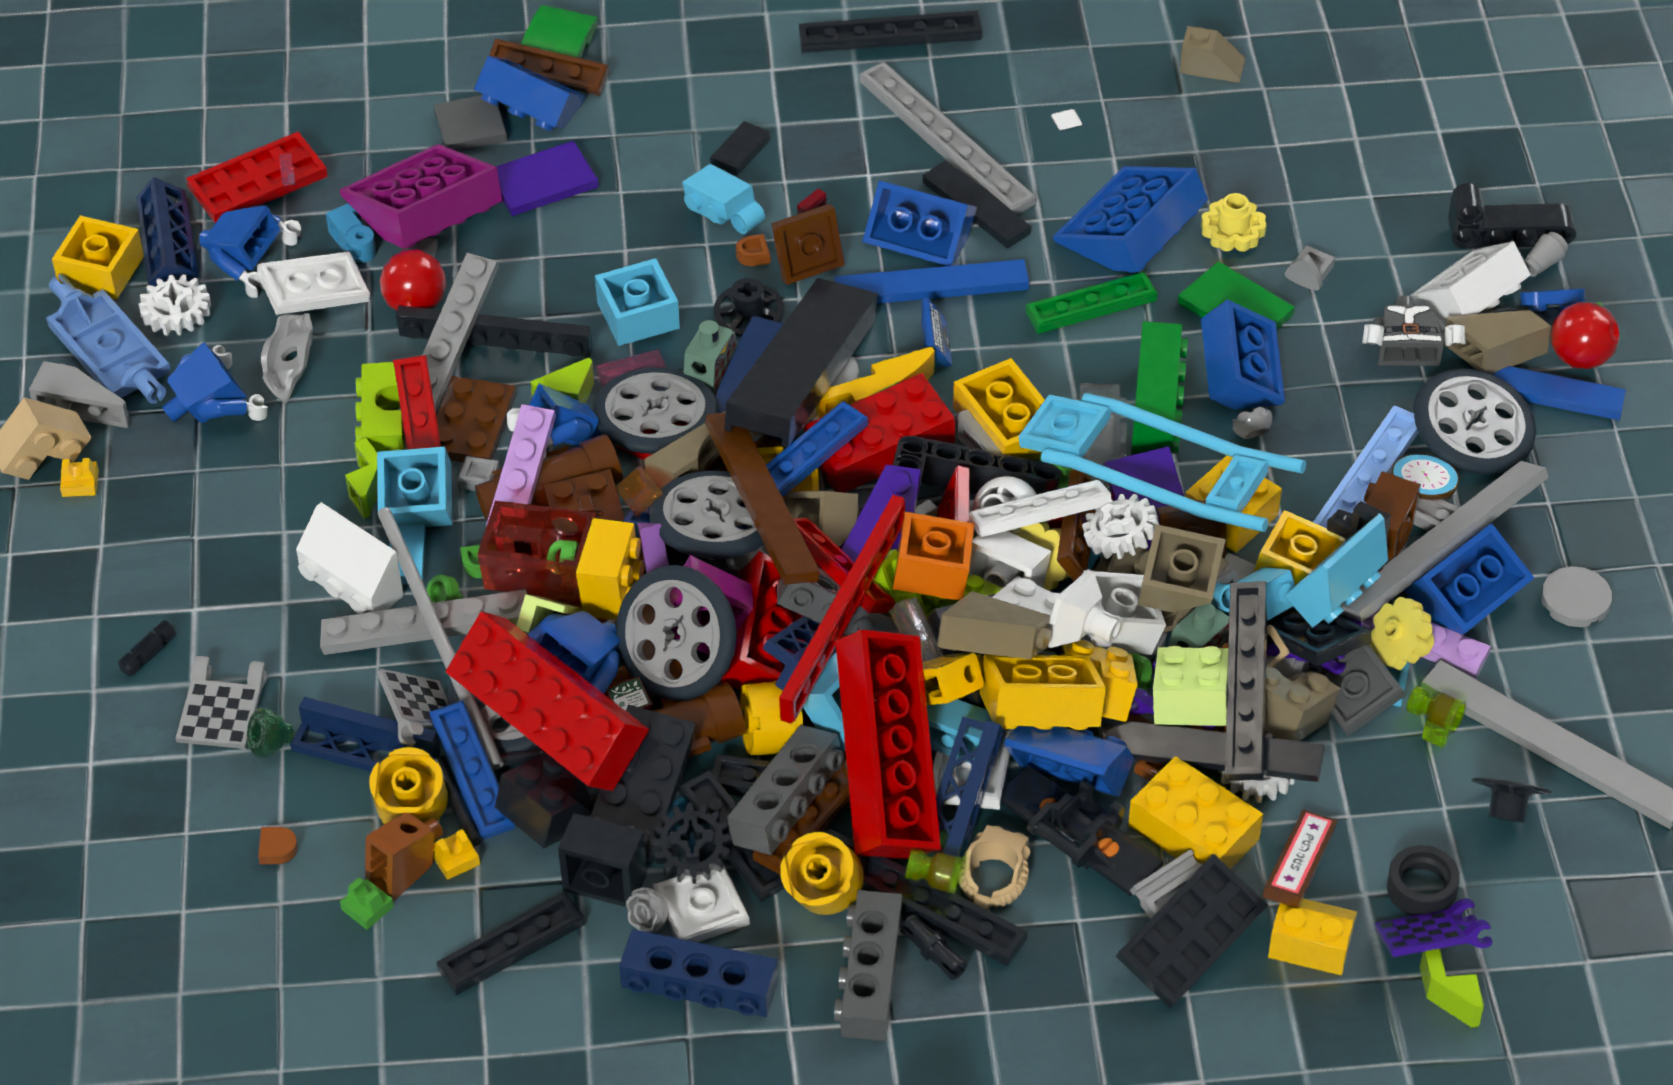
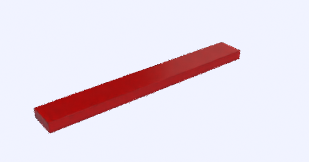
M893 494L779 696L780 721L792 724L797 719L836 648L835 641L843 636L902 529L905 514L904 497Z

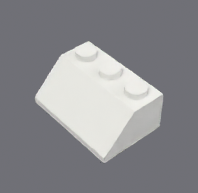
M1514 241L1472 250L1412 293L1410 297L1413 298L1416 305L1430 306L1435 317L1439 318L1446 325L1448 317L1478 314L1482 310L1486 311L1497 306L1500 303L1499 298L1501 296L1511 294L1522 287L1520 283L1531 274Z
M322 502L318 504L296 548L300 573L307 580H314L323 586L331 596L339 597L347 602L358 614L391 608L403 597L397 552Z

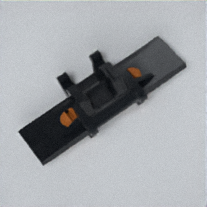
M1028 765L1004 787L1001 804L1028 822L1027 831L1030 834H1038L1072 859L1073 865L1078 868L1083 866L1087 870L1092 868L1129 896L1132 895L1130 890L1133 886L1155 873L1164 863L1158 856L1118 829L1122 824L1125 807L1114 801L1110 806V813L1093 801L1094 786L1085 779L1081 781L1079 792L1075 795L1072 792L1067 793ZM1056 829H1060L1062 832H1064L1066 835H1068L1072 840L1078 842V843H1079L1080 845H1082V846L1080 847L1079 845H1077L1076 843H1074L1072 840H1070L1069 838H1067L1065 835H1063L1062 833H1060V832H1059L1058 830H1056Z

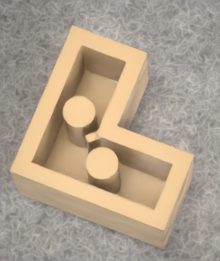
M24 397L0 429V470L4 474L29 480L47 455L59 459H70L71 462H74L90 441L91 436L77 412Z

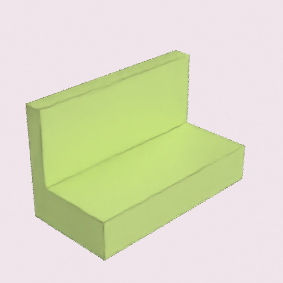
M525 594L516 626L522 631L529 633L546 616L553 614L554 610L561 613L574 614L582 611V608L545 597Z

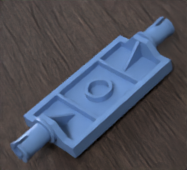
M64 274L58 275L63 284L56 277H53L49 283V289L61 300V306L58 312L46 318L48 327L95 381L120 398L139 389L149 403H157L152 394L161 401L166 395V389L157 379L171 373L167 360L103 289L91 295L76 289Z

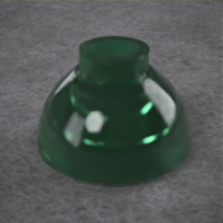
M259 707L252 713L247 726V742L254 756L267 757L273 755L284 744L292 742L294 735L293 726L291 723L285 722L277 712Z

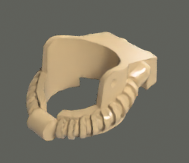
M988 825L983 832L977 833L975 842L970 844L958 866V882L963 894L970 901H974V904L987 911L992 906L994 908H998V906L1003 907L1006 903L1010 904L1012 900H1016L1023 892L1028 881L1029 869L1027 859L1031 852L1028 846L1029 837L1020 832L1012 833L1005 831L999 826L992 827ZM989 859L1001 860L1014 870L1012 882L1001 890L993 891L992 897L978 894L979 887L971 877L974 869L980 866V861Z

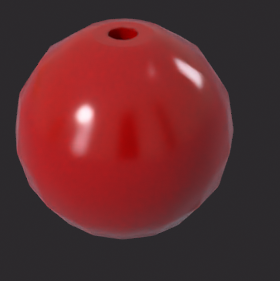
M417 249L404 250L392 256L384 265L380 277L381 294L387 305L396 311L399 305L435 309L442 301L447 287L445 271L440 262L431 255Z
M1578 302L1566 307L1555 318L1551 330V344L1558 358L1573 368L1593 369L1606 363L1616 352L1620 339V329L1617 321L1608 309L1597 303Z

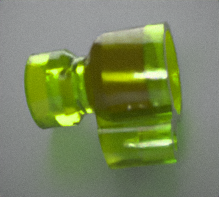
M1417 685L1408 699L1406 711L1416 716H1427L1422 739L1443 748L1450 734H1453L1460 725L1465 713L1466 702L1447 693L1433 696L1430 690Z
M911 849L905 878L915 881L923 878L927 880L928 885L932 889L955 894L963 858L942 852L935 854L933 857H927L925 852Z

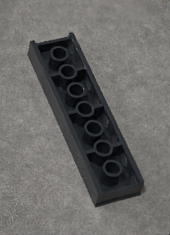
M817 278L727 400L724 431L731 432L737 426L782 438V446L789 447L874 324L878 293Z

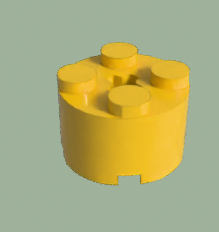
M776 682L742 685L740 708L744 710L746 734L742 735L747 754H778L797 728L803 725L802 710L792 724L780 721L779 696L782 690L775 686Z
M411 747L396 749L388 753L389 756L380 764L378 761L372 769L369 785L376 811L383 824L385 825L403 813H410L421 822L426 821L428 818H434L439 822L446 809L448 800L447 789L439 764L427 752Z
M824 832L809 833L798 838L791 845L792 848L786 857L784 856L781 863V879L786 891L807 910L821 915L839 913L848 908L849 904L856 903L857 891L862 889L864 880L863 867L858 856L840 839ZM826 868L827 872L824 873V877L818 879L817 877H820L823 874L822 869Z

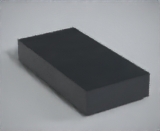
M743 121L710 157V163L723 171L737 176L769 142L770 132Z

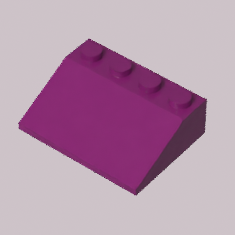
M439 144L339 189L340 195L385 241L395 244L400 248L413 247L418 241L429 236H436L443 229L455 224H461L466 221V218L477 213L486 212L491 206L502 201L497 167Z

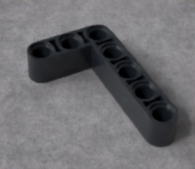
M904 436L899 439L893 466L921 470L919 490L921 484L947 488L957 466L969 468V493L977 494L980 488L992 479L1010 476L1028 483L1038 495L1058 490L1062 475L1061 470L1050 463L916 436Z

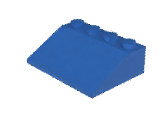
M1123 166L1053 236L1054 242L1113 271L1135 273L1141 271L1146 266V263L1156 253L1160 252L1174 235L1180 232L1181 227L1198 213L1199 209L1208 201L1196 168Z

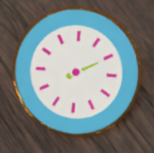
M1426 454L1406 455L1399 458L1392 466V475L1421 484L1419 499L1439 500L1447 498L1455 493L1459 485V475L1455 468L1448 462L1435 456Z

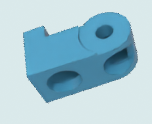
M348 203L326 213L329 234L344 252H351L355 262L366 263L375 257L376 246L373 230L362 225L361 216Z

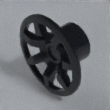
M743 278L736 281L732 287L719 295L714 304V317L718 325L731 329L737 336H742L745 330L738 329L743 324L744 319L751 321L753 316L761 315L764 319L780 322L784 314V305L781 297L774 290L762 285L760 281L754 278ZM728 299L732 303L729 307L720 309L724 300ZM776 302L778 312L775 313L766 307ZM736 313L731 326L724 322L721 317L732 316Z
M1482 777L1472 778L1471 780L1473 783L1484 785L1492 790L1488 817L1525 823L1528 797L1534 794H1552V791L1547 788L1520 782Z

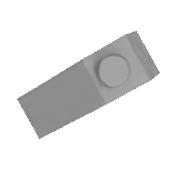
M43 361L29 388L32 400L75 411L81 420L124 428L129 427V415L123 399L75 366Z

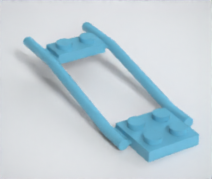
M1084 393L1081 401L1049 394L1018 436L1020 447L1042 452V462L1075 469L1200 518L1261 532L1267 530L1268 519L1241 512L1268 473V467L1301 474L1306 469L1305 460L1242 447L1122 401ZM1110 413L1121 415L1233 457L1207 496L1206 504L1084 459L1083 456L1110 420Z

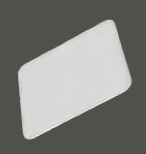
M1074 109L1051 115L1059 130L1082 125Z

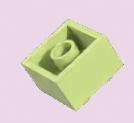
M1213 646L1205 648L1158 647L1153 684L1154 725L1226 726L1228 648Z

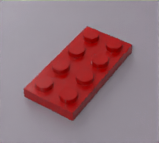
M295 132L187 177L186 181L190 191L213 222L216 223L225 212L262 205L326 178L328 173L327 167L299 132Z

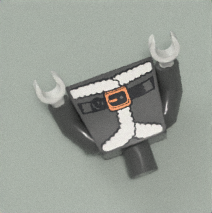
M1401 296L1395 300V305H1388L1384 308L1383 317H1377L1372 324L1364 326L1362 343L1379 345L1377 364L1380 366H1440L1444 345L1465 344V326H1446L1439 318L1435 317L1430 306L1414 305L1412 297Z

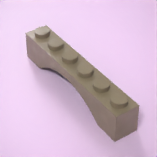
M817 407L806 422L817 416ZM705 423L644 459L647 488L658 493L663 486L678 477L689 473L706 471L707 467L720 456ZM748 430L752 438L765 435L763 433Z

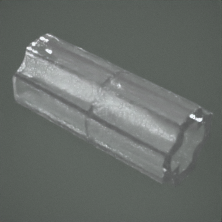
M914 597L895 604L889 612L899 634L920 636L922 663L944 656L942 648L937 647L938 640L919 600Z

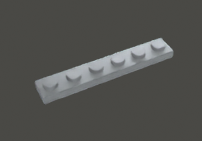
M466 253L422 354L427 357L435 412H437L499 268L495 260Z
M524 589L433 603V606L447 637L468 634L480 611L507 618L514 625H517L527 591ZM418 605L321 620L320 648L324 655L433 639Z

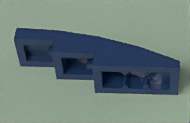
M756 316L752 317L737 345L716 393L718 413L726 411L727 400L777 334L783 323Z

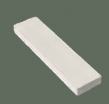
M1094 480L970 511L968 514L970 523H974V530L981 538L1103 507L1107 503L1112 504L1111 493L1100 480Z

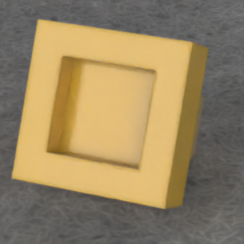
M83 458L82 462L70 463V459H62L60 483L62 497L96 495L99 472L97 461L92 462L90 458Z
M463 829L433 844V858L447 880L480 865L479 856Z

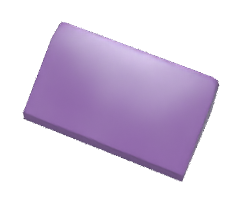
M637 523L646 573L659 567L669 566L665 542L659 536L661 524Z

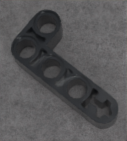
M1472 183L1461 184L1452 192L1448 221L1453 244L1458 248L1478 249L1514 241L1516 247H1534L1541 235L1548 234L1549 232H1555L1562 236L1567 245L1575 240L1576 230L1572 212L1569 206L1565 204L1483 205L1480 188Z

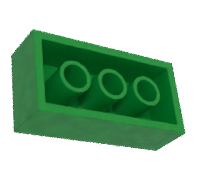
M1142 321L1135 407L1182 423V409H1176V406L1183 407L1184 385H1178V382L1185 381L1186 361H1180V358H1186L1188 338H1181L1182 324ZM1134 421L1131 455L1164 447L1170 448L1171 455L1178 454L1180 438Z

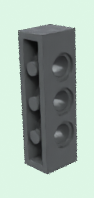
M819 569V579L816 582L784 585L782 579H780L777 584V604L821 623L841 586L822 569ZM859 605L844 632L848 636L862 629L918 636L919 624L895 607L889 613L869 614Z
M800 725L727 817L733 845L772 855L779 844L786 840L789 831L799 818L805 815L807 808L816 796L822 793L825 784L832 775L841 768L844 756L840 748L838 734Z
M858 890L856 905L849 904L847 927H853L852 936H844L843 958H848L847 967H840L838 989L844 990L843 999L836 998L834 1021L841 1022V1037L887 1040L902 919V894ZM860 995H868L869 997H859V996H860Z

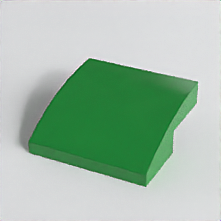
M541 5L532 18L521 44L581 58L585 45L590 46L599 19L591 15Z

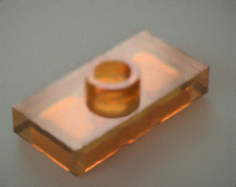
M638 466L616 486L618 493L637 517L663 494L642 466Z

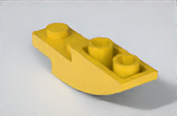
M933 347L871 364L870 376L829 387L816 406V418L824 417L842 401L851 405L899 381H905L920 373H923L925 378L929 380L934 374L935 351Z

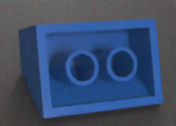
M489 55L474 87V90L482 93V100L498 106L499 102L510 106L508 112L524 119L526 114L537 119L535 122L537 126L552 131L553 127L564 129L586 98L585 95L508 59Z
M879 180L862 242L942 265L954 266L969 238L977 207Z
M1228 299L1202 317L1201 325L1209 399L1233 410L1283 404L1285 396L1276 322Z
M1491 523L1407 587L1404 592L1410 599L1422 604L1423 611L1431 615L1432 622L1463 635L1532 581L1534 576Z
M1018 726L1004 742L1006 749L1022 768H1026L1029 765L1041 774L1080 785L1081 781L1085 779L1094 786V790L1119 798L1134 761V756L1126 746V742L1112 736H1106V739L1103 740L1094 737V734L1087 729L1070 730L1064 727L1053 726L1051 729L1044 730L1034 726Z

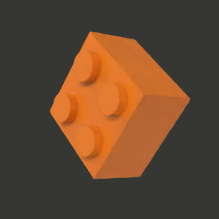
M905 512L898 545L893 589L960 601L964 596L969 574L974 523Z

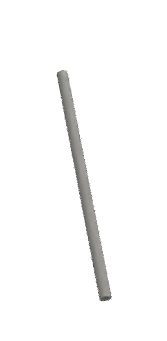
M384 507L377 514L393 550L397 552L398 562L447 669L455 653L392 511L389 507ZM449 676L460 701L465 703L492 770L501 768L504 765L474 695Z

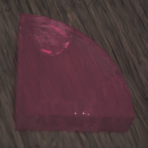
M291 153L280 154L279 162L282 184L284 186L295 185L293 156Z

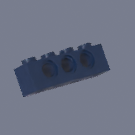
M634 929L631 930L619 965L621 987L628 988L633 992H649L663 995L675 1001L687 1000L701 1003L708 1008L720 1007L735 1010L747 1016L759 1015L767 1017L778 983V959ZM737 982V983H740V984L731 985L730 983Z

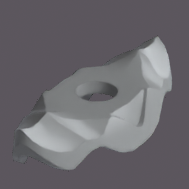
M284 314L279 316L274 333L267 338L262 349V378L271 392L285 404H287L296 382L307 367L310 346L313 342V327L309 314ZM297 351V356L294 359L284 361L289 353Z

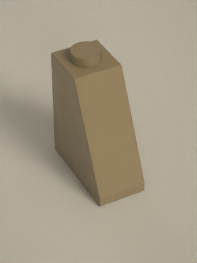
M1531 310L1458 315L1447 318L1446 326H1465V344L1456 343L1447 347L1476 370L1492 374L1505 367H1512L1548 353L1551 326Z
M971 591L942 614L937 647L1031 660L1049 645L1052 634L1051 629L1048 628L1050 615Z

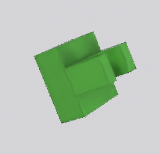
M360 877L348 886V895L340 901L341 910L366 930L394 907L393 899L367 878L363 880Z

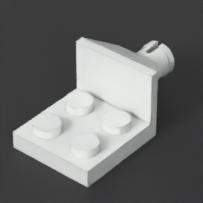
M1090 570L1083 573L1060 594L1052 593L1037 586L1032 580L1017 576L993 596V598L1050 615L1048 628L1051 629L1052 634L1048 645L1049 648L1079 641L1087 633L1104 639L1105 642L1111 644L1117 638L1123 624L1122 617L1115 616L1100 608L1103 597L1095 573Z

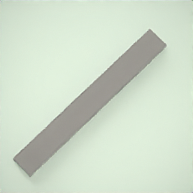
M884 61L859 74V82L950 164L1016 215L1036 205V196Z
M1524 461L1517 463L1384 565L1380 571L1382 576L1367 589L1363 585L1359 587L1363 593L1348 606L1344 602L1341 604L1344 611L1340 615L1361 622L1365 621L1384 604L1396 597L1547 480L1549 477L1546 467Z
M1442 660L1436 664L1422 681L1420 690L1435 698L1447 696L1458 701L1457 710L1668 829L1673 827V789Z

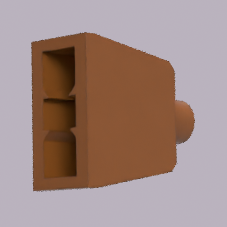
M403 813L366 836L365 879L367 878L385 892L394 902L431 867L433 863V842L443 835V829L439 822L434 818H428L426 821L421 822L410 813Z

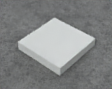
M724 864L722 872L716 871L714 868L710 870L711 880L709 881L701 874L698 875L696 884H692L691 877L685 875L682 882H677V877L653 884V889L661 894L667 903V922L675 938L701 942L750 925L749 916Z

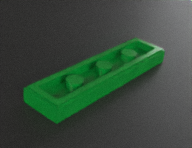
M1141 272L1026 304V314L1039 334L1157 301L1158 293L1146 273Z

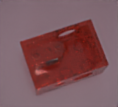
M495 500L477 553L484 589L504 592L526 589L528 595L581 601L576 570L592 520L597 518V513ZM556 518L569 519L577 525L578 530L574 533L559 531L553 526L552 521ZM558 540L577 541L580 543L574 561L564 560L560 562L561 549L557 551L556 561L547 560L550 546Z

